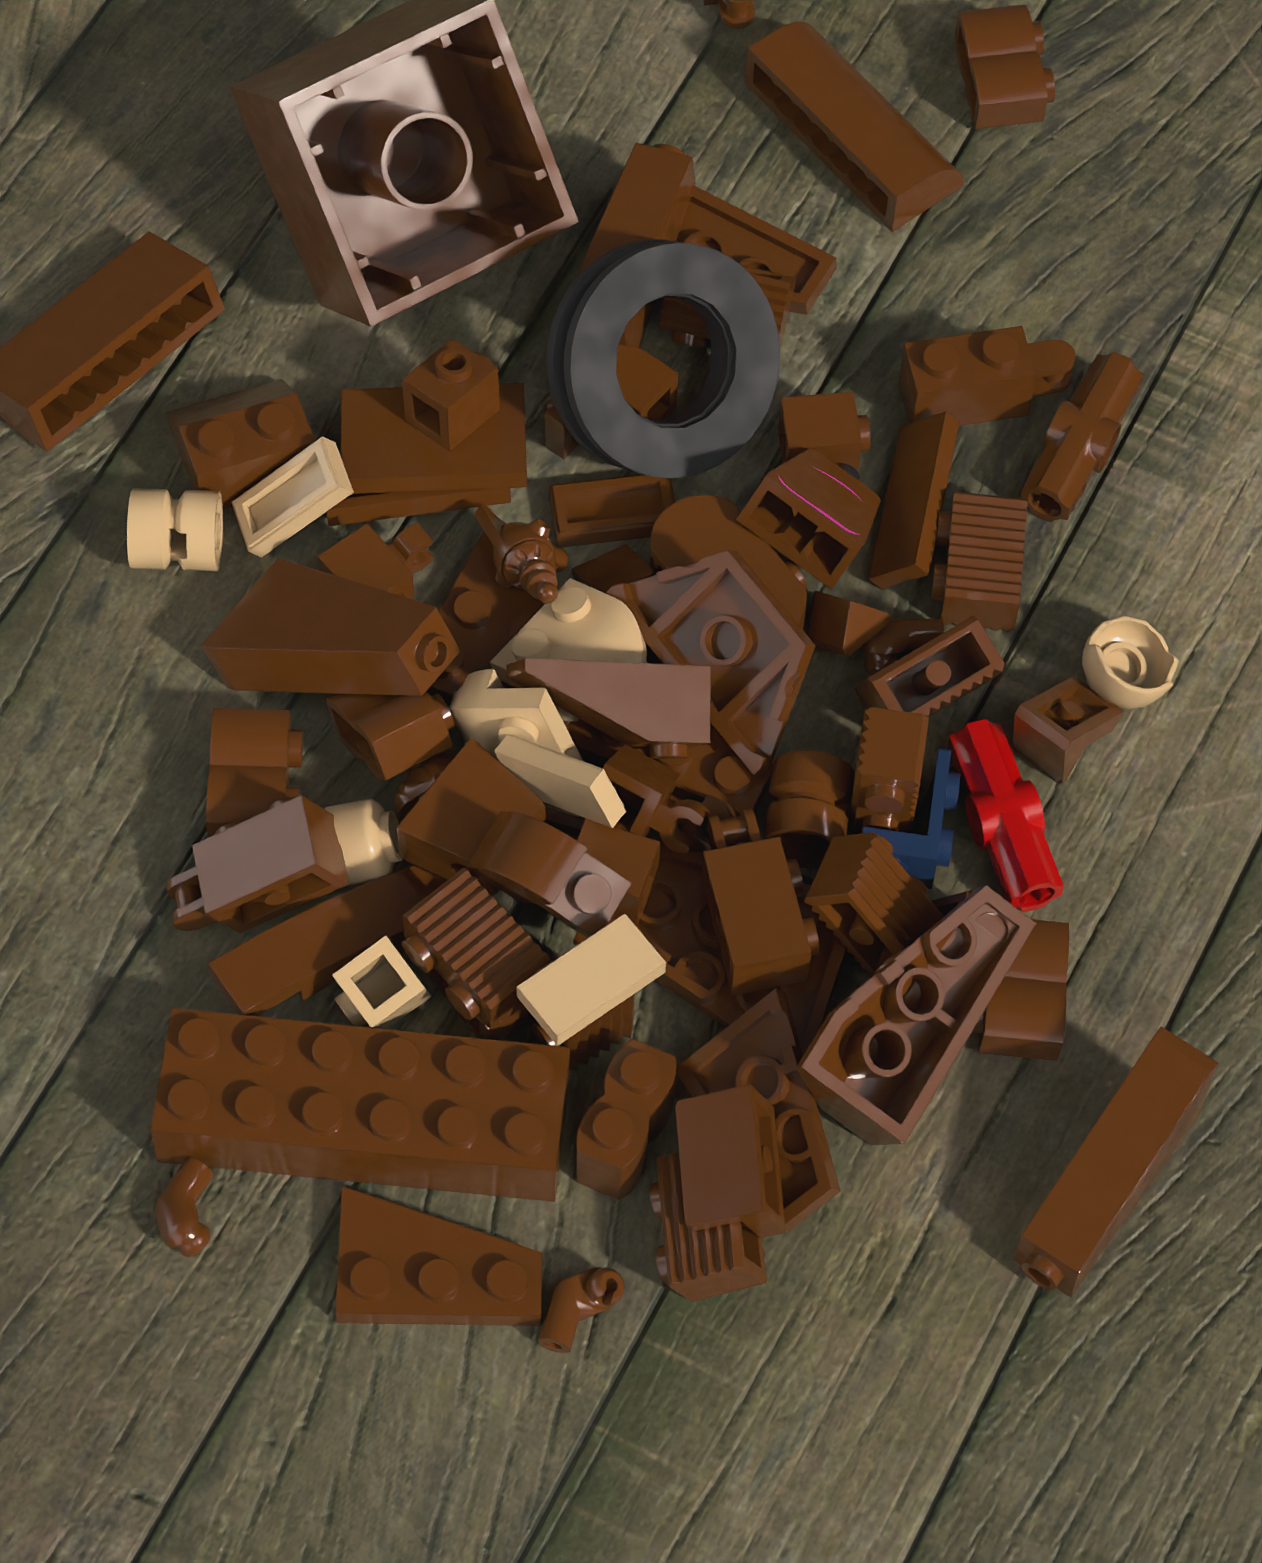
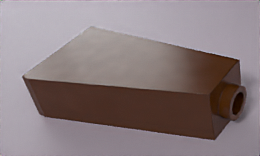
M635 142L575 279L597 258L624 244L648 239L677 240L696 185L692 156L685 155L680 149L668 144H655L652 147ZM656 300L645 304L627 323L619 345L627 347L629 344L640 348Z
M278 558L201 644V647L226 687L235 691L423 696L461 651L435 606Z
M1162 1026L1158 1029L1022 1233L1014 1260L1022 1265L1023 1272L1031 1281L1047 1290H1055L1057 1288L1069 1297L1074 1294L1198 1119L1218 1065L1217 1061Z

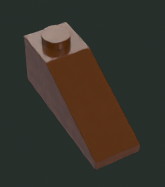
M524 658L506 665V678L524 688H546L554 705L623 744L633 747H650V758L686 759L688 758V748L710 743L711 666Z

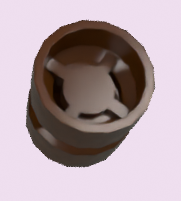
M797 750L780 755L773 764L769 793L774 803L767 808L763 840L780 837L786 860L796 858L800 868H819L832 838L847 835L849 819L845 814L850 810L855 775L851 765L838 756L821 751Z

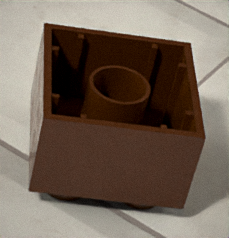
M410 0L230 86L320 306L370 327L579 222L494 0Z

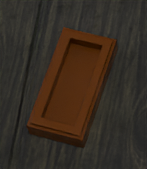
M644 474L549 485V500L558 548L649 538L657 518L667 507L675 503L671 478L653 477Z

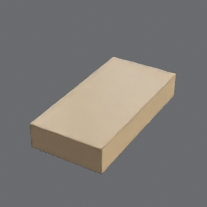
M322 436L237 497L231 504L248 552L263 557L354 493L336 443Z
M506 735L494 750L500 763L537 795L542 802L613 828L626 812L607 774L600 767L514 735Z
M624 914L518 985L517 997L558 1046L664 974L666 962L628 916Z

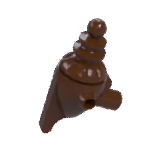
M481 504L474 515L493 544V561L497 569L496 582L505 588L514 586L515 588L523 589L533 598L539 599L543 603L549 604L554 602L558 597L556 573L566 568L568 554L564 549L553 546L549 538L550 527L540 519H535L529 524L523 522L505 523L489 507Z

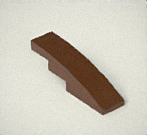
M416 865L377 878L323 901L265 930L208 963L210 976L238 1015L259 1016L296 993L304 1001L335 982L336 980L332 976L334 973L385 935L399 953L404 952L402 942L406 938L403 932V915L447 880Z

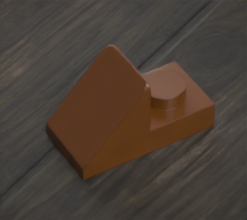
M1074 675L1020 704L1014 716L1013 748L1018 754L1049 777L1062 784L1067 780L1085 747L1112 732L1124 711L1104 701L1086 683Z

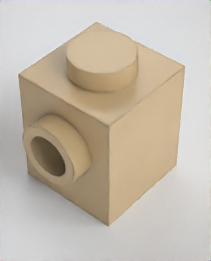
M386 935L332 975L343 989V992L334 999L354 1026L362 1027L368 1023L371 1028L389 1029L432 997Z

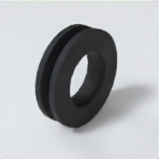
M663 239L639 240L624 244L608 251L588 265L574 280L561 300L553 319L547 345V376L550 392L556 410L570 434L589 453L610 465L660 478H680L703 473L720 465L738 452L750 440L766 416L775 393L780 368V341L775 317L767 297L751 274L735 260L712 248ZM663 296H677L690 303L704 319L711 342L710 370L699 395L681 413L665 420H649L636 414L623 397L616 375L617 347L627 323L645 304Z

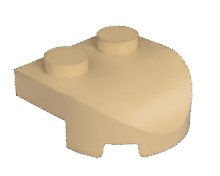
M569 578L558 590L557 599L552 603L545 604L490 661V664L501 681L516 688H524L506 678L507 664L524 658L647 663V646L633 613L622 601ZM555 705L563 721H578L579 718Z
M485 669L469 674L463 686L457 692L454 691L449 710L465 744L472 738L499 761L494 750L506 735H514L583 761L546 688H504L495 670Z

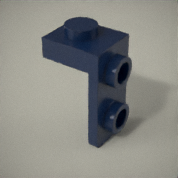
M938 748L926 835L863 827L862 832H874L888 840L893 846L894 857L909 875L922 881L927 889L933 888L936 866L949 867L954 829L942 828L944 810L956 811L961 773L949 772L951 750Z

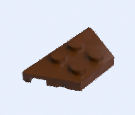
M723 551L701 558L697 563L687 566H675L656 572L657 575L629 584L621 583L612 586L606 594L622 601L631 610L644 641L663 664L711 666L710 722L753 775L765 774L771 767L816 645L738 551Z

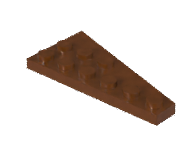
M483 531L439 611L461 651L426 692L430 696L439 694L448 706L454 691L457 692L463 686L466 677L479 670L493 669L490 661L546 604L539 599L533 598L523 589L515 588L514 586L505 588L496 582L497 569L493 561V544L485 531ZM501 681L504 688H516ZM578 719V721H563L583 761L602 769L605 763L625 745L581 719ZM711 722L710 743L688 748V758L654 759L681 774L672 795L681 800L689 799L699 803L703 802L708 795H713L731 805L737 816H741V809L752 807L754 814L756 813L771 783L773 771L772 763L770 769L765 774L753 775ZM630 746L650 757V747Z

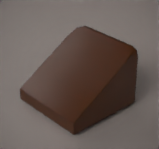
M626 544L572 568V575L576 581L603 593H606L612 586L617 584H629L655 576L651 567Z

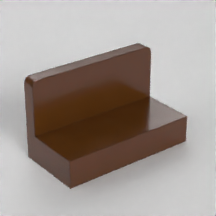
M751 1084L679 1100L676 1103L675 1109L685 1224L693 1231L742 1221L759 1238L786 1233L774 1107Z

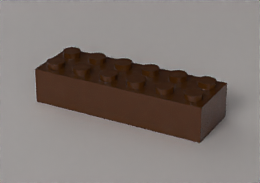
M171 1008L150 1130L157 1162L183 1164L187 1157H193L212 1168L555 1202L570 1082V1047Z

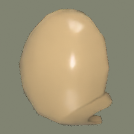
M1125 615L1101 622L1088 637L1082 655V667L1089 687L1107 703L1124 709L1142 708L1161 698L1173 686L1171 681L1179 663L1178 658L1169 653L1163 636L1146 620Z

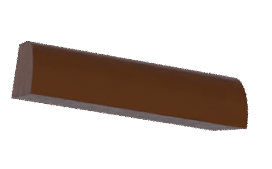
M800 21L784 25L747 48L745 84L891 232L963 187L964 180L962 174L811 24Z
M150 231L0 347V416L16 432L48 452L226 310L209 266Z

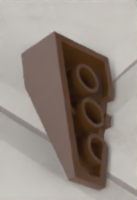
M987 885L980 886L828 1014L796 1067L819 1107L870 1145L905 1144L1036 923Z

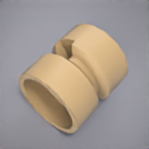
M133 488L131 490L127 516V553L131 569L166 570L171 561H178L184 571L218 572L223 539V507L220 491L185 490L179 499H173L167 489Z

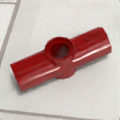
M984 719L966 724L960 731L949 736L948 749L951 750V757L957 772L961 773L960 780L966 793L965 808L971 835L979 850L988 851L1006 901L1015 908L1022 910V912L1043 908L1047 903L1062 895L1064 885L1044 836L1045 819L1038 792L1031 780H1022L1001 723H992Z

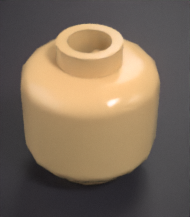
M373 799L358 800L323 808L334 815V827L343 851L349 884L339 889L363 885L393 873L395 862L403 859L399 856L397 826L399 821L392 810L385 812L384 808Z

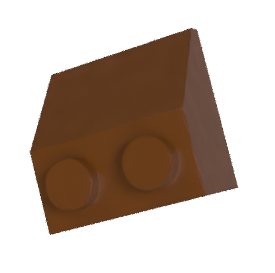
M283 379L166 412L193 490L220 491L223 509L232 507L231 502L315 442L297 393Z

